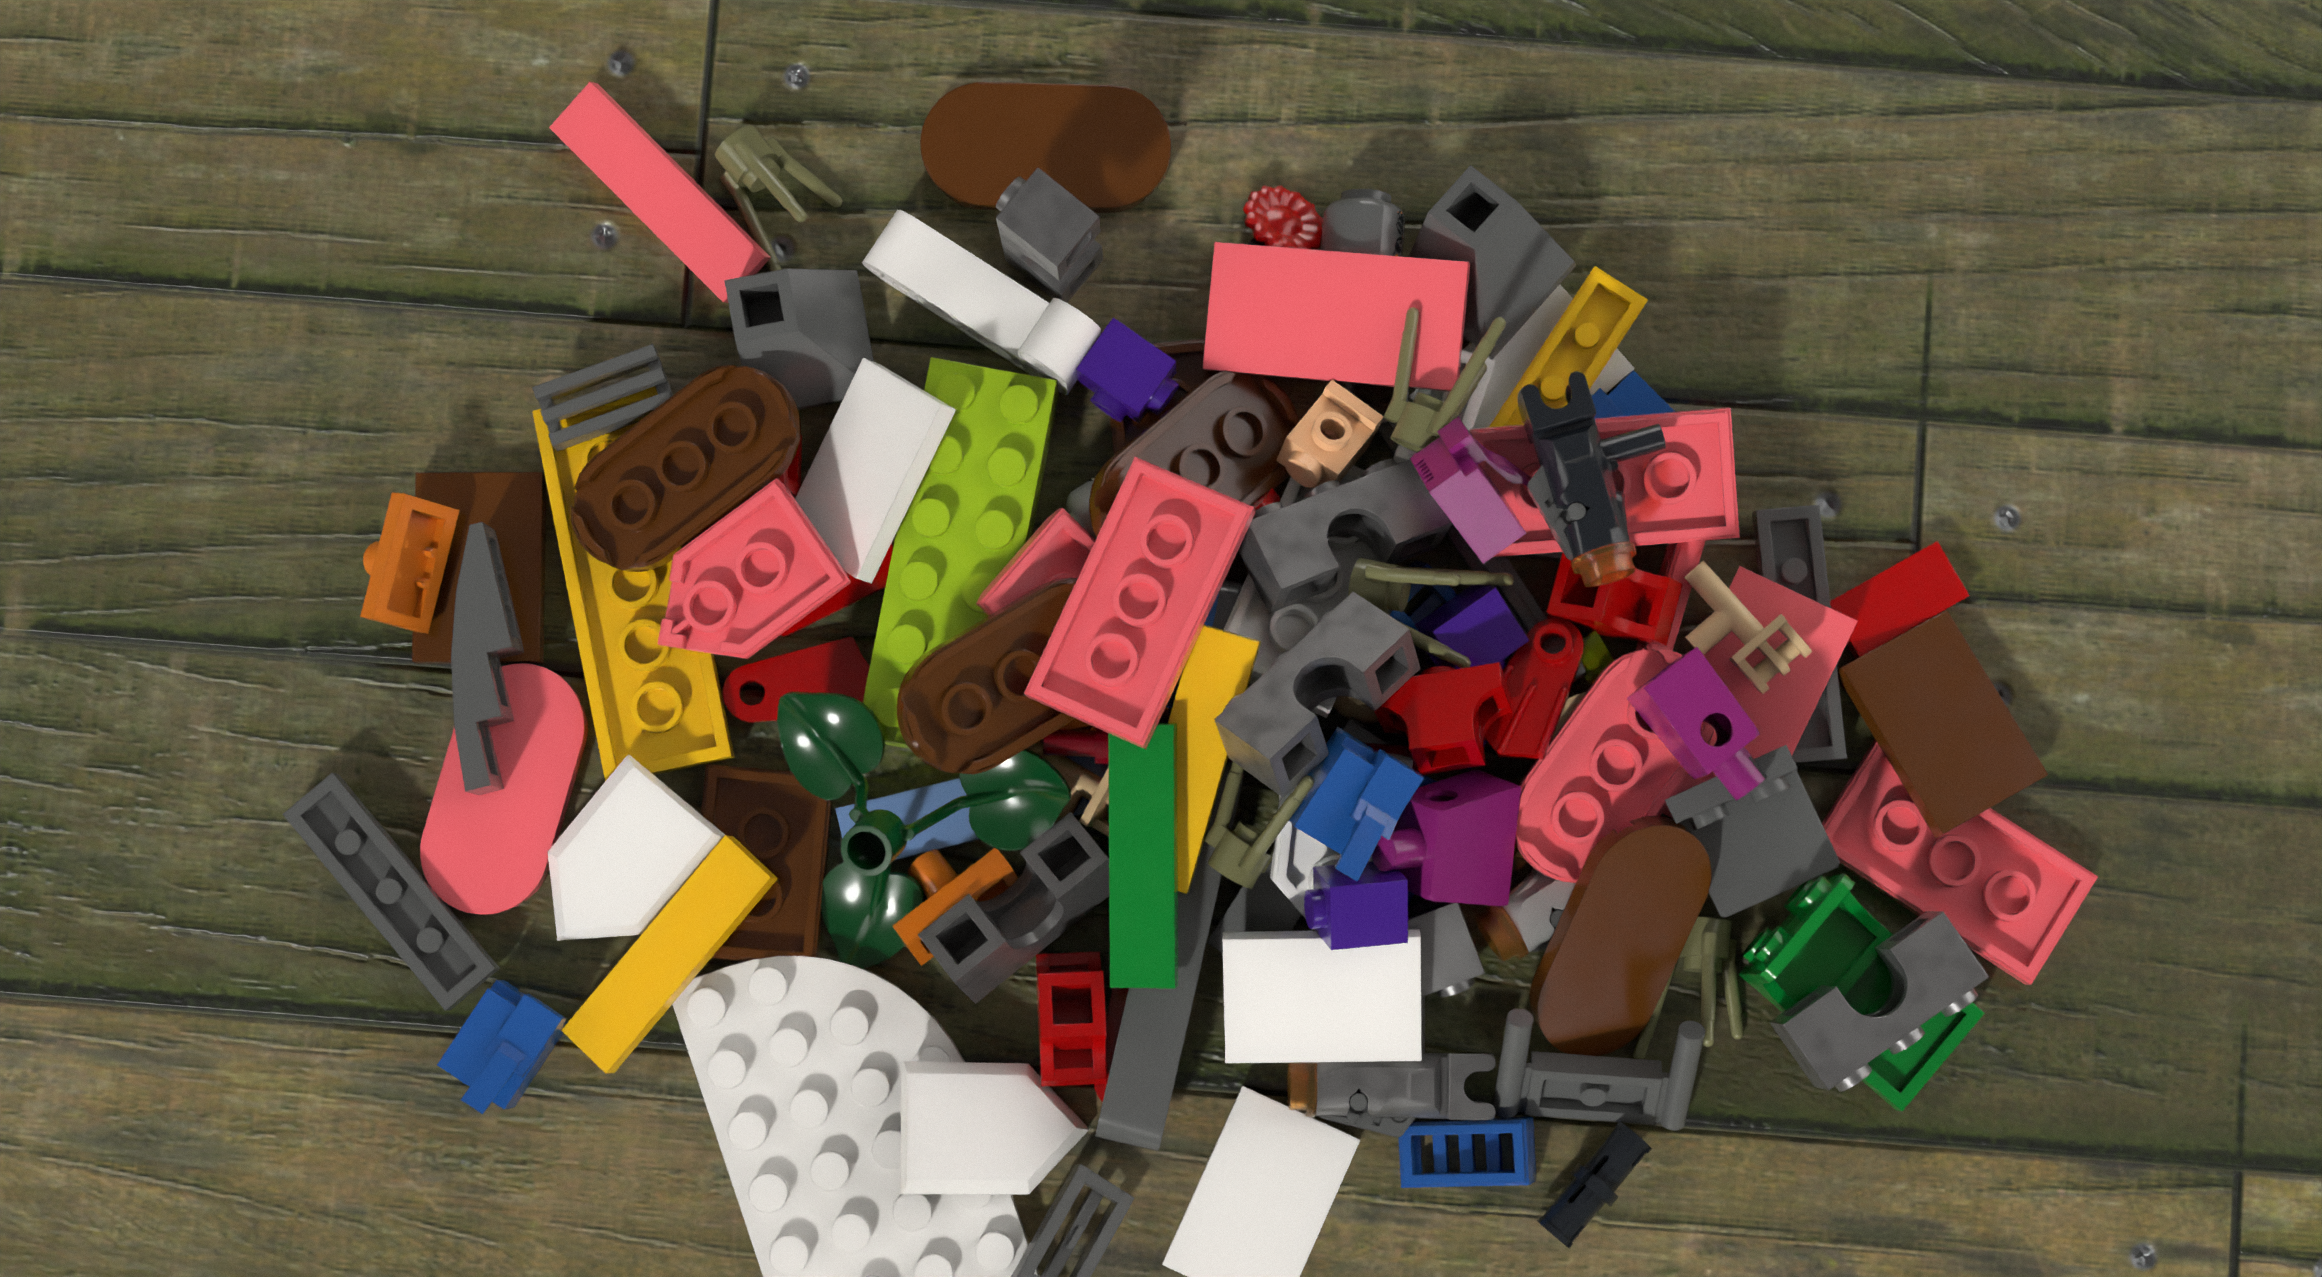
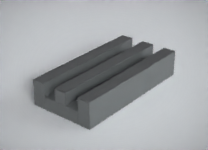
M653 344L532 387L535 397L540 404V412L544 423L548 427L550 433L548 435L552 446L557 451L635 424L673 396L658 351ZM647 366L649 367V372L566 402L554 404L553 400ZM654 386L658 392V395L564 429L560 421Z
M1082 1164L1074 1165L1011 1277H1039L1034 1272L1084 1184L1090 1187L1040 1277L1059 1276L1104 1196L1112 1202L1069 1276L1091 1277L1135 1198Z

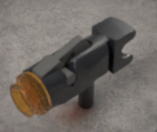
M1575 371L1569 376L1568 386L1565 390L1566 406L1557 409L1548 407L1542 401L1538 388L1529 384L1521 388L1518 393V407L1529 443L1534 444L1541 466L1529 481L1527 491L1551 529V533L1565 556L1571 560L1573 573L1581 574L1585 587H1596L1618 581L1636 571L1632 558L1637 554L1634 543L1629 540L1625 512V494L1622 491L1616 490L1612 472L1617 471V462L1663 450L1666 448V444L1659 424L1601 440L1595 422L1596 409L1585 375Z

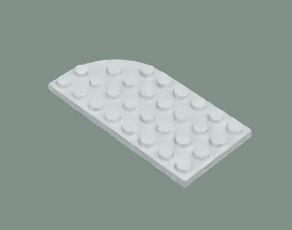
M775 956L754 959L716 970L692 980L672 1005L763 1277H1011L1029 1246L1013 1195L901 1194V1062H965L951 1037L934 1016L897 985L881 976L854 965L825 958ZM1036 1268L1034 1274L1040 1277L1038 1268Z

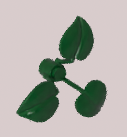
M788 692L779 699L777 714L779 738L786 761L797 781L811 794L824 800L840 798L851 788L852 784H854L856 789L855 805L849 813L855 825L844 835L841 842V855L844 861L833 867L822 883L821 913L827 930L836 946L840 962L865 969L885 961L905 946L892 926L925 901L923 889L916 879L904 873H890L891 863L905 849L907 841L912 840L920 832L955 812L970 807L969 823L977 837L996 849L1006 851L1020 850L1029 846L1047 830L1051 829L1061 811L1071 799V789L1062 774L1048 760L1031 750L1025 749L988 771L978 774L959 773L961 785L967 795L957 797L915 822L905 825L891 811L876 809L869 812L867 810L869 784L862 774L875 769L882 761L885 751L884 732L873 711L859 700L838 693Z

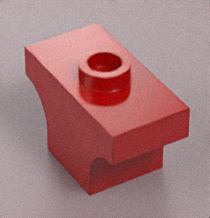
M1563 552L1546 612L1548 613L1547 618L1567 620L1574 624L1581 632L1667 646L1683 584L1671 577L1645 572L1612 558L1573 566L1571 560L1567 559Z
M1500 662L1460 669L1449 666H1435L1425 669L1420 675L1412 676L1374 712L1384 733H1397L1408 738L1409 750L1421 775L1484 766L1483 742L1486 731L1495 720L1503 715L1512 713L1509 686Z
M1100 952L1037 954L1035 961L1041 1087L1106 1084L1107 1032L1104 973L1101 971Z

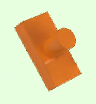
M391 493L380 540L370 544L364 552L363 565L366 572L370 575V580L360 617L414 632L429 633L460 510L404 493Z
M996 848L992 849L960 875L955 872L939 850L927 851L920 855L908 870V874L921 885L927 900L892 927L922 966L934 956L918 936L919 933L968 894L975 901L992 899L1012 886L1018 877L1008 861Z

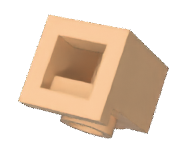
M1331 380L1325 387L1322 395L1288 434L1276 461L1285 466L1289 475L1305 487L1315 488L1332 480H1337L1340 483L1370 446L1384 416L1334 380Z

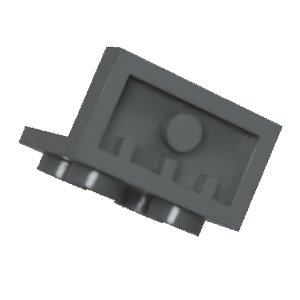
M1787 745L1754 759L1768 777L1737 801H1735L1717 776L1665 800L1675 823H1680L1701 842L1709 856L1711 864L1709 893L1722 917H1729L1829 872L1840 864L1838 856L1797 773L1798 768Z

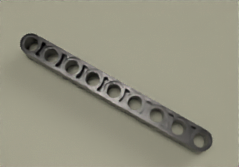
M1229 579L1224 580L1212 627L1224 629L1244 583ZM1226 763L1206 836L1215 822L1232 763ZM1243 770V774H1242L1243 777H1242V780H1241V784H1240V787H1239L1238 795H1237L1236 802H1235V805H1234V809H1233V812H1232V816H1231V819H1230V823H1229V828H1230V829H1232V827H1233L1234 818H1235L1236 809H1237V805H1238V801H1239V796H1240V792H1241V787H1242V783H1243V779H1244L1245 770ZM1205 841L1201 849L1190 891L1187 894L1178 891V986L1175 989L1129 988L1095 1137L1159 1151L1222 875L1207 863L1215 848Z

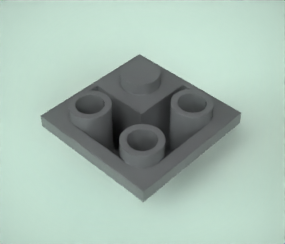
M1471 165L1428 212L1409 254V257L1470 263L1463 338L1477 347L1495 318L1502 317L1506 321L1505 328L1488 356L1491 360L1495 358L1576 267L1574 260L1514 198Z
M787 268L724 280L741 365L764 371L781 382L792 395L798 410L842 402L862 359L866 358L874 362L857 270Z

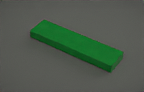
M1158 723L1147 749H1143L1108 733L1110 988L1175 989L1178 986L1177 723Z

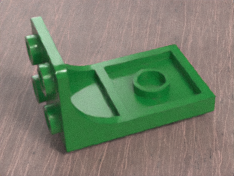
M1847 875L1820 876L1815 881L1809 880L1800 884L1783 906L1790 914L1780 926L1776 927L1773 931L1769 927L1764 928L1751 941L1742 954L1749 962L1738 975L1781 1012L1786 1011L1821 985L1837 987L1855 1011L1862 1015H1867L1882 1007L1890 994V972L1874 948L1893 934L1854 898L1850 890L1855 882ZM1973 1002L1948 1017H1945L1940 1011L1921 1025L1925 1034L1916 1043L1897 1054H1892L1887 1049L1868 1062L1872 1072L1862 1081L1896 1111L1902 1112L1985 1013Z

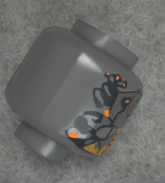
M1349 189L1343 191L1341 199L1332 202L1324 211L1321 250L1403 257L1404 213L1400 207L1391 203V195L1386 192L1372 189Z

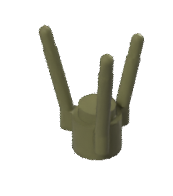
M752 125L736 130L716 150L715 158L726 170L719 180L733 196L753 240L771 257L765 264L769 272L782 270L745 191L746 187L751 192H758L767 187L798 222L805 221L807 213L777 178L780 173V167L777 165L779 164L831 206L838 208L843 203L842 198L788 155L774 137L765 140Z
M1411 307L1407 310L1393 395L1384 415L1386 420L1396 424L1390 437L1394 442L1418 453L1440 437L1437 433L1438 430L1459 416L1487 371L1485 361L1505 328L1506 321L1504 318L1497 317L1493 320L1444 402L1423 393H1417L1413 402H1406L1419 320V310L1417 308Z
M1359 558L1351 573L1348 596L1355 592L1390 616L1393 610L1404 611L1409 599L1411 584L1510 586L1513 584L1514 578L1509 573L1405 567ZM1403 624L1410 629L1414 646L1459 668L1470 667L1471 661L1468 657Z
M1232 762L1215 822L1204 839L1206 843L1215 848L1207 863L1230 880L1252 889L1261 873L1266 872L1272 861L1274 840L1313 787L1314 779L1307 775L1300 780L1263 831L1242 820H1239L1233 830L1229 828V823L1244 769L1235 762Z
M1697 917L1679 958H1683V970L1702 973L1701 1025L1705 1029L1703 1045L1710 1047L1714 1044L1716 973H1722L1731 1035L1736 1040L1741 1039L1744 1035L1735 962L1737 940L1731 939V921L1719 918ZM1676 965L1649 1022L1638 1035L1633 1050L1634 1059H1644Z

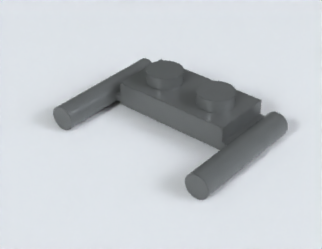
M1513 1009L1508 1013L1493 1099V1106L1497 1116L1508 1119L1521 1112L1530 1116L1641 1124L1660 1122L1663 1127L1673 1131L1680 1130L1685 1126L1705 1036V1029L1698 1022L1685 1021L1680 1024L1670 1072L1663 1073L1660 1060L1531 1051L1530 1062L1526 1063L1534 1020L1533 1016L1524 1009Z

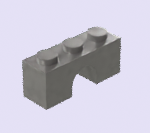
M1037 168L1027 181L1020 176L1017 177L1000 196L996 208L1001 212L997 215L996 221L1005 260L1052 299L1057 298L1068 303L1103 261L1102 246L1094 240L1101 232L1099 216L1040 168Z
M1386 459L1372 465L1361 474L1359 479L1340 486L1337 480L1328 481L1309 491L1302 501L1283 507L1281 502H1275L1256 510L1238 553L1270 614L1327 591L1339 568L1327 538L1338 534L1356 536L1371 547L1379 562L1397 564L1439 547L1452 522L1431 496L1410 459L1396 464L1394 459Z
M1352 592L1335 609H1331L1322 615L1316 626L1289 651L1280 654L1273 661L1269 670L1244 693L1233 697L1225 706L1223 712L1214 719L1228 758L1283 798L1304 776H1307L1329 755L1317 715L1311 712L1318 704L1329 698L1348 696L1360 700L1376 711L1421 669L1410 629L1355 592Z
M1071 812L1020 852L1026 860L1025 869L1017 881L1007 890L986 901H975L968 894L918 934L952 981L975 1004L1109 897V858Z
M1926 911L1874 948L1887 966L1891 976L1889 997L1882 1007L1875 1012L1862 1015L1848 1004L1837 987L1821 985L1769 1022L1814 1087L1830 1090L1836 1086L1839 1092L1853 1087L1872 1072L1868 1062L1887 1049L1892 1054H1897L1907 1049L1924 1036L1925 1031L1921 1027L1923 1023L1940 1011L1945 1017L1951 1016L1964 1009L1978 997L1974 987L1989 976L1943 911Z

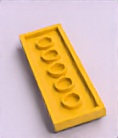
M654 386L560 421L564 429L658 395V392ZM541 409L533 410L532 413L605 781L628 754L653 775L735 758L714 654L658 645L661 621L666 616L672 581H669L672 560L659 568L643 572L620 570L591 556L580 544L573 530L571 506H574V497L577 492L574 487L579 473L595 455L635 424L557 451L552 446L548 435L550 434L548 427L544 423L540 412Z

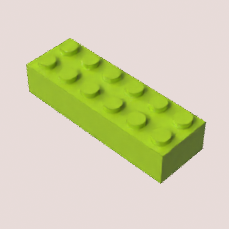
M930 358L924 391L956 409L895 536L863 703L878 718L884 732L885 744L910 749L901 734L897 720V697L901 683L910 667L931 649L988 617L976 604L980 594L1032 536L1059 398L1057 380L939 358Z

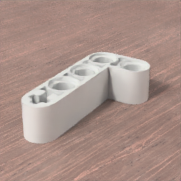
M902 210L896 211L862 262L868 270L887 284L1031 376L1057 380L1059 393L1068 395L1077 381L1076 368L1101 335L1100 327L1075 307L1057 298H1053L1048 303Z

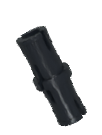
M1620 1121L1584 1166L1579 1163L1570 1172L1575 1178L1546 1213L1537 1220L1541 1226L1569 1249L1573 1245L1574 1240L1606 1203L1611 1207L1618 1199V1195L1614 1192L1645 1154L1649 1153L1652 1149L1642 1138Z

